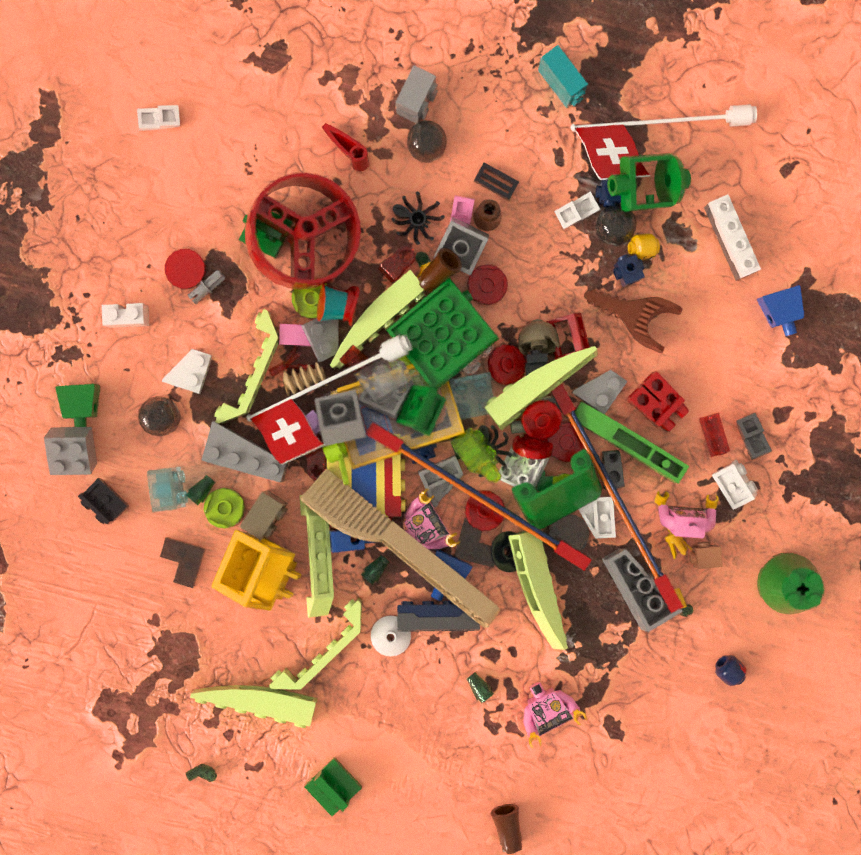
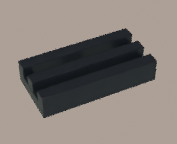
M485 162L474 179L475 183L508 201L519 184V181ZM484 170L489 171L490 173H492V174L498 176L499 178H501V179L507 181L508 183L512 184L513 186H512V187L507 186L506 184H504V183L498 181L497 179H495V178L489 176L488 174L484 173ZM480 177H483V178L487 179L488 181H490V182L496 184L497 186H499V187L505 189V190L508 191L509 193H508V194L505 193L504 191H502V190L496 188L495 186H493V185L487 183L486 181L480 179Z

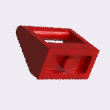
M573 313L546 321L554 327L557 323L568 321L575 348L574 352L590 348L582 313ZM556 347L554 357L557 360L574 352L562 355L561 347L559 349Z

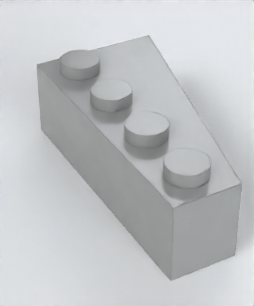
M212 421L201 461L276 482H284L289 462L283 465L280 464L270 451L224 425Z
M617 549L602 558L641 630L649 632L683 612L681 609L673 613L670 612L653 581L654 579L644 571L642 566L626 549Z

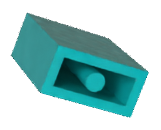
M557 45L541 57L538 71L566 108L571 105L575 107L583 100L582 97L586 94L585 90L588 83L560 46Z

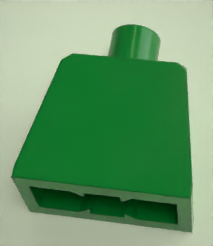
M100 385L55 386L63 419H74V427H87L86 418L97 417Z

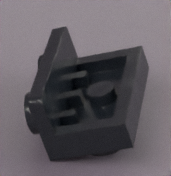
M97 478L84 493L78 495L81 499V505L88 510L91 509L96 514L95 518L102 524H112L129 507L101 478Z

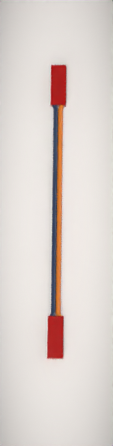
M560 384L551 391L563 415L569 418L589 454L592 463L655 578L653 581L670 612L673 613L684 606L667 575L663 574L578 420L575 414V406L563 384Z
M372 422L365 433L396 453L398 451L550 545L554 548L555 553L585 571L592 559L563 540L557 541L407 447L402 439L375 422Z

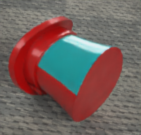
M323 284L319 294L317 320L320 322L343 319V321H348L349 326H352L360 288L358 286H351L348 290H340Z

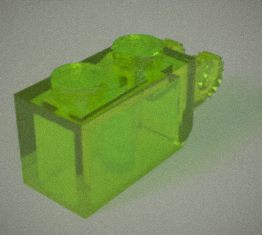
M469 427L465 434L459 435L450 442L470 472L483 475L490 482H500L502 475L495 466L499 463L495 458L497 454L491 446L487 447L484 443L485 437L479 430Z

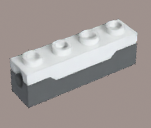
M727 194L709 202L704 209L735 280L737 281L761 270L729 195Z

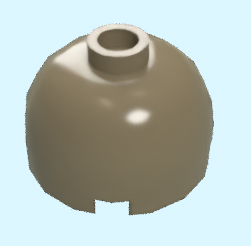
M540 319L531 321V323L522 328L519 334V351L524 355H528L527 352L542 350V354L547 353L548 355L554 353L556 347L558 349L560 347L555 327Z

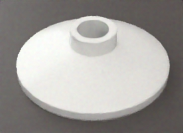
M391 615L380 618L371 630L373 647L385 656H397L403 653L411 641V632H398L397 616ZM393 634L394 640H388L387 635Z

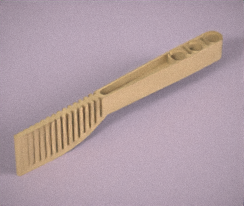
M328 469L324 470L300 498L303 503L339 531L361 540L382 542L481 626L488 628L499 614L500 609L495 603L396 523L386 518V515L378 511L371 503L369 504L367 500L351 489V487L344 485L343 481Z

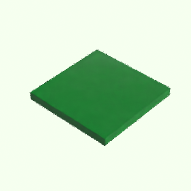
M450 278L386 330L392 338L398 335H406L408 337L412 350L406 355L427 384L437 390L499 340V337Z

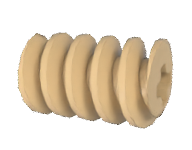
M315 362V369H312L310 364H308L307 371H304L301 366L299 367L298 374L292 369L290 376L286 371H284L283 382L288 397L290 396V390L293 394H296L298 388L300 391H303L306 386L309 388L313 384L326 380L324 369L320 367L318 362Z

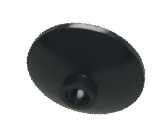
M511 531L498 534L491 545L492 560L495 566L504 572L516 571L508 538L509 535L515 534V532Z

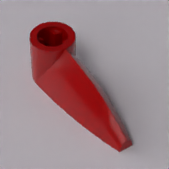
M327 123L322 126V129L331 141L351 160L354 170L361 172L369 167L368 152L362 144Z

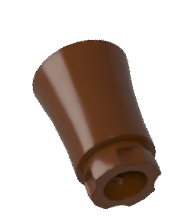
M487 199L480 203L473 216L476 226L483 231H492L499 226L502 216L500 206L496 201ZM490 211L492 215L485 214V212Z
M441 248L432 262L419 276V285L425 291H434L443 282L462 269L459 257L452 250Z
M514 804L495 807L491 811V816L495 823L503 852L514 854L521 851L522 836L519 824V807Z

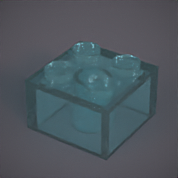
M181 467L147 471L152 512L186 507L185 503L188 502V495L183 489L185 474L183 470L181 471Z

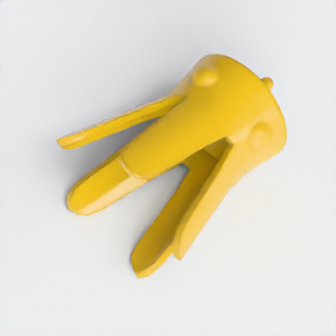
M668 529L670 534L664 538L670 546L674 560L677 556L674 544L682 555H686V546L693 550L683 540V537L675 536Z

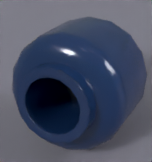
M725 655L716 662L715 672L726 685L735 686L744 682L747 669L735 656Z

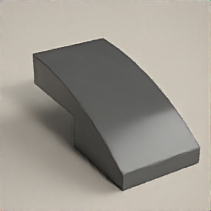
M756 413L736 421L751 460L772 451L763 434L764 429Z

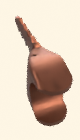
M595 289L584 293L588 304L594 303V307L601 306L602 311L608 310L609 315L615 314V317L620 318L625 324L633 339L642 346L658 353H663L665 347L651 338L648 332L650 321L659 314L671 313L680 315L683 310L681 306L660 297L627 301L625 298L619 300L618 296L612 298L610 294L605 296L602 291L597 293Z

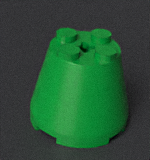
M781 553L773 556L760 569L757 580L758 591L764 602L773 610L782 614H798L817 607L821 603L824 594V584L816 567L807 558L794 553Z

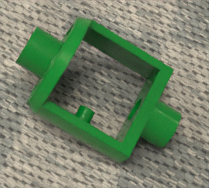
M669 153L620 158V174L610 175L608 191L611 196L621 195V209L625 212L668 208L682 200L685 189H688L691 184V174L688 169L684 168L681 160L676 155ZM658 161L655 168L654 181L659 202H654V194L646 195V203L637 204L635 162Z

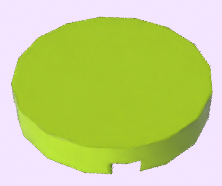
M321 286L312 289L293 290L292 304L301 316L308 319L317 318Z
M217 489L210 493L205 500L204 513L209 523L215 527L224 529L233 527L244 516V500L233 489Z

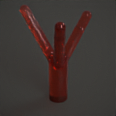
M299 345L293 347L283 362L269 369L272 376L287 368L299 369L302 366L303 369H307V365L290 364L301 356L300 352L294 355Z

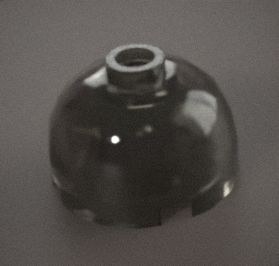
M423 120L417 122L408 133L407 147L414 159L420 162H433V160L443 156L446 150L447 137L445 131L434 121Z
M616 204L615 206H608L600 212L596 220L595 229L597 236L602 242L612 246H619L625 244L633 237L637 221L632 211L625 212L621 209V205Z
M155 396L149 398L142 403L138 411L140 426L152 436H166L175 431L180 423V411L175 402L167 397Z

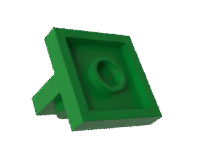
M271 212L274 219H280L279 214ZM247 214L242 221L244 224H246ZM255 218V235L261 251L276 259L286 236ZM285 218L283 224L291 229L293 222ZM245 228L239 238V241L246 244Z
M412 385L396 423L401 426L410 427L425 436H430L446 402V398L437 394L438 390L433 387Z
M334 757L305 784L304 788L333 816L339 810L343 812L349 806L350 799L362 789V786Z

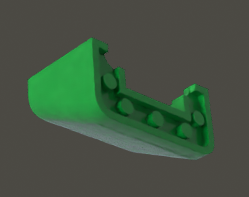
M586 449L572 456L570 464L574 473L548 488L537 492L535 487L528 482L520 483L511 488L514 499L528 523L538 529H543L600 497L602 487Z

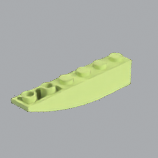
M411 270L383 292L364 311L330 364L333 369L337 367L341 369L348 363V357L352 354L354 356L359 354L364 349L362 345L367 341L370 343L379 336L378 332L383 327L385 330L388 329L395 322L393 319L397 315L403 316L410 310L408 307L414 301L418 303L426 296L424 294L426 291L419 285L418 278Z
M526 530L509 535L508 538L517 575L537 624L553 649H568L567 638L562 626V617L559 613L557 596L554 593L552 576L549 572L543 541Z
M249 685L214 686L195 689L190 698L195 699L196 702L201 704L210 702L222 709L231 707L235 708V711L238 713L251 712L255 713V716L259 718H266L268 716L275 718L276 722L286 723L288 721L300 728L310 727L318 699L282 689Z

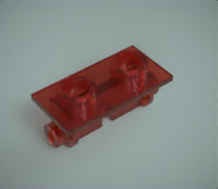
M352 345L339 360L348 368H351L369 358ZM374 362L353 371L362 380L378 375L375 370L377 365Z
M719 413L699 418L710 457L730 452Z

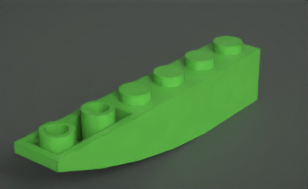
M581 401L575 410V414L583 427L671 482L679 484L688 470L689 465Z

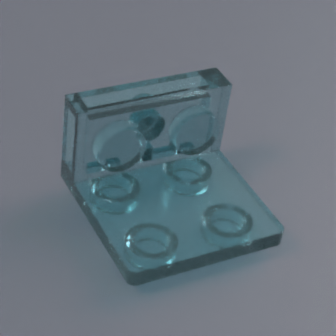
M490 372L449 380L461 420L489 415L484 407L487 406L486 403L493 397Z

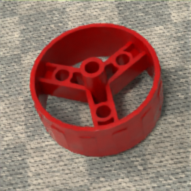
M305 172L280 177L265 187L255 199L245 224V242L249 256L255 266L265 277L274 283L290 289H312L335 279L343 273L354 259L361 238L359 215L350 196L332 180L318 174ZM300 186L322 193L333 203L310 216L302 217L268 195L284 187ZM271 212H278L280 219H274ZM325 214L331 215L333 222L327 221ZM255 218L287 237L288 242L291 244V276L276 269L265 258L255 235ZM285 218L296 223L292 229L283 224ZM345 222L348 243L341 264L332 274L315 279V238ZM307 243V252L300 253L299 247ZM299 259H304L306 261V268H303L299 265Z

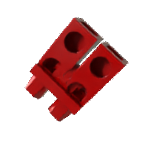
M657 371L652 372L640 384L641 386L637 387L626 398V401L639 410L655 427H660L666 432H670L676 425L669 418L673 413L682 419L689 412V409L683 403L685 400Z

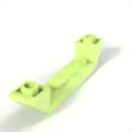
M263 309L262 313H258L255 324H257L256 328L270 334V337L265 338L262 344L263 353L261 357L258 356L255 360L254 367L256 369L254 374L249 375L246 381L248 388L245 394L242 393L238 400L239 409L226 403L218 406L215 412V417H217L215 422L219 424L226 423L250 412L278 347V331L270 312Z
M300 500L301 516H306L312 594V596L306 597L308 618L325 616L329 614L334 598L329 523Z
M360 598L356 601L352 599L344 607L346 611L343 615L353 626L348 625L341 632L343 636L338 641L332 640L326 647L328 650L323 655L319 653L311 661L313 665L309 669L303 668L296 675L298 679L287 668L282 672L278 670L270 678L272 682L269 687L271 689L301 690L360 633L362 600Z

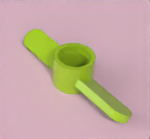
M345 443L324 445L323 451L327 460L330 463L338 461L343 483L348 485L349 479L343 459L348 456Z

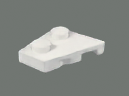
M191 349L162 379V382L201 394L213 356Z
M599 497L597 500L578 509L595 539L616 537L612 497Z

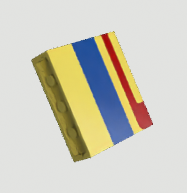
M394 434L399 438L401 437V434ZM365 437L355 439L360 456L387 448L376 440L366 443ZM401 454L356 469H352L348 456L343 458L349 479L348 486L367 500L369 504L371 503L373 507H376L386 517H401L402 512H406V501L402 500V491H405V479H401V471H405V459H401ZM327 460V469L343 481L338 461L330 463Z

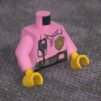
M426 488L420 496L410 503L405 513L406 520L404 523L408 528L406 532L427 549H442L458 545L460 541L455 542L453 540V536L457 535V533L449 534L430 502L434 495L427 497L426 492L429 489Z
M659 491L657 492L654 501L659 505L658 511L661 525L668 528L675 536L704 538L705 532H709L715 527V509L718 505V496H716L715 501L709 500V495H707L705 502L707 509L667 506L666 502L669 498V493L665 491L662 497Z
M540 682L529 687L534 697L527 700L528 706L524 709L523 723L529 736L531 748H533V740H538L541 746L542 742L539 736L572 719L578 725H581L578 722L579 716H584L588 720L585 713L580 711L574 699L561 690L555 691L553 688H549L545 691Z

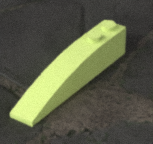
M593 346L571 353L536 369L515 384H509L503 389L501 395L492 397L486 403L487 406L484 407L486 412L498 427L503 430L520 417L530 404L543 399L598 355L597 348Z

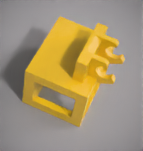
M235 529L211 587L244 607L271 611L276 599L282 600L283 597L288 599L293 597L294 593L285 588L289 577L298 580L302 574L295 571L297 562L293 560L295 553L267 538L259 540L248 532Z

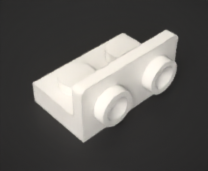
M737 460L732 461L730 465L712 474L733 510L754 500L758 491L755 483L752 480L749 481L746 476L747 471L742 463L739 464Z

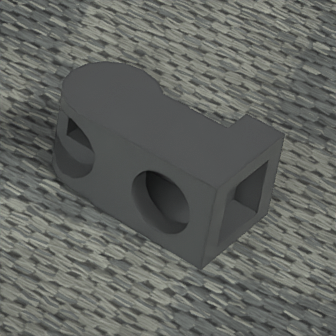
M602 451V464L616 489L625 487L620 451Z

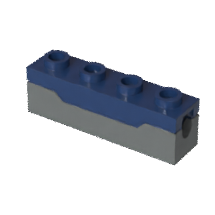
M412 601L401 602L402 605H397L398 632L480 630V624L458 606L454 605L452 601H442V605H434V601H423L422 605H414Z

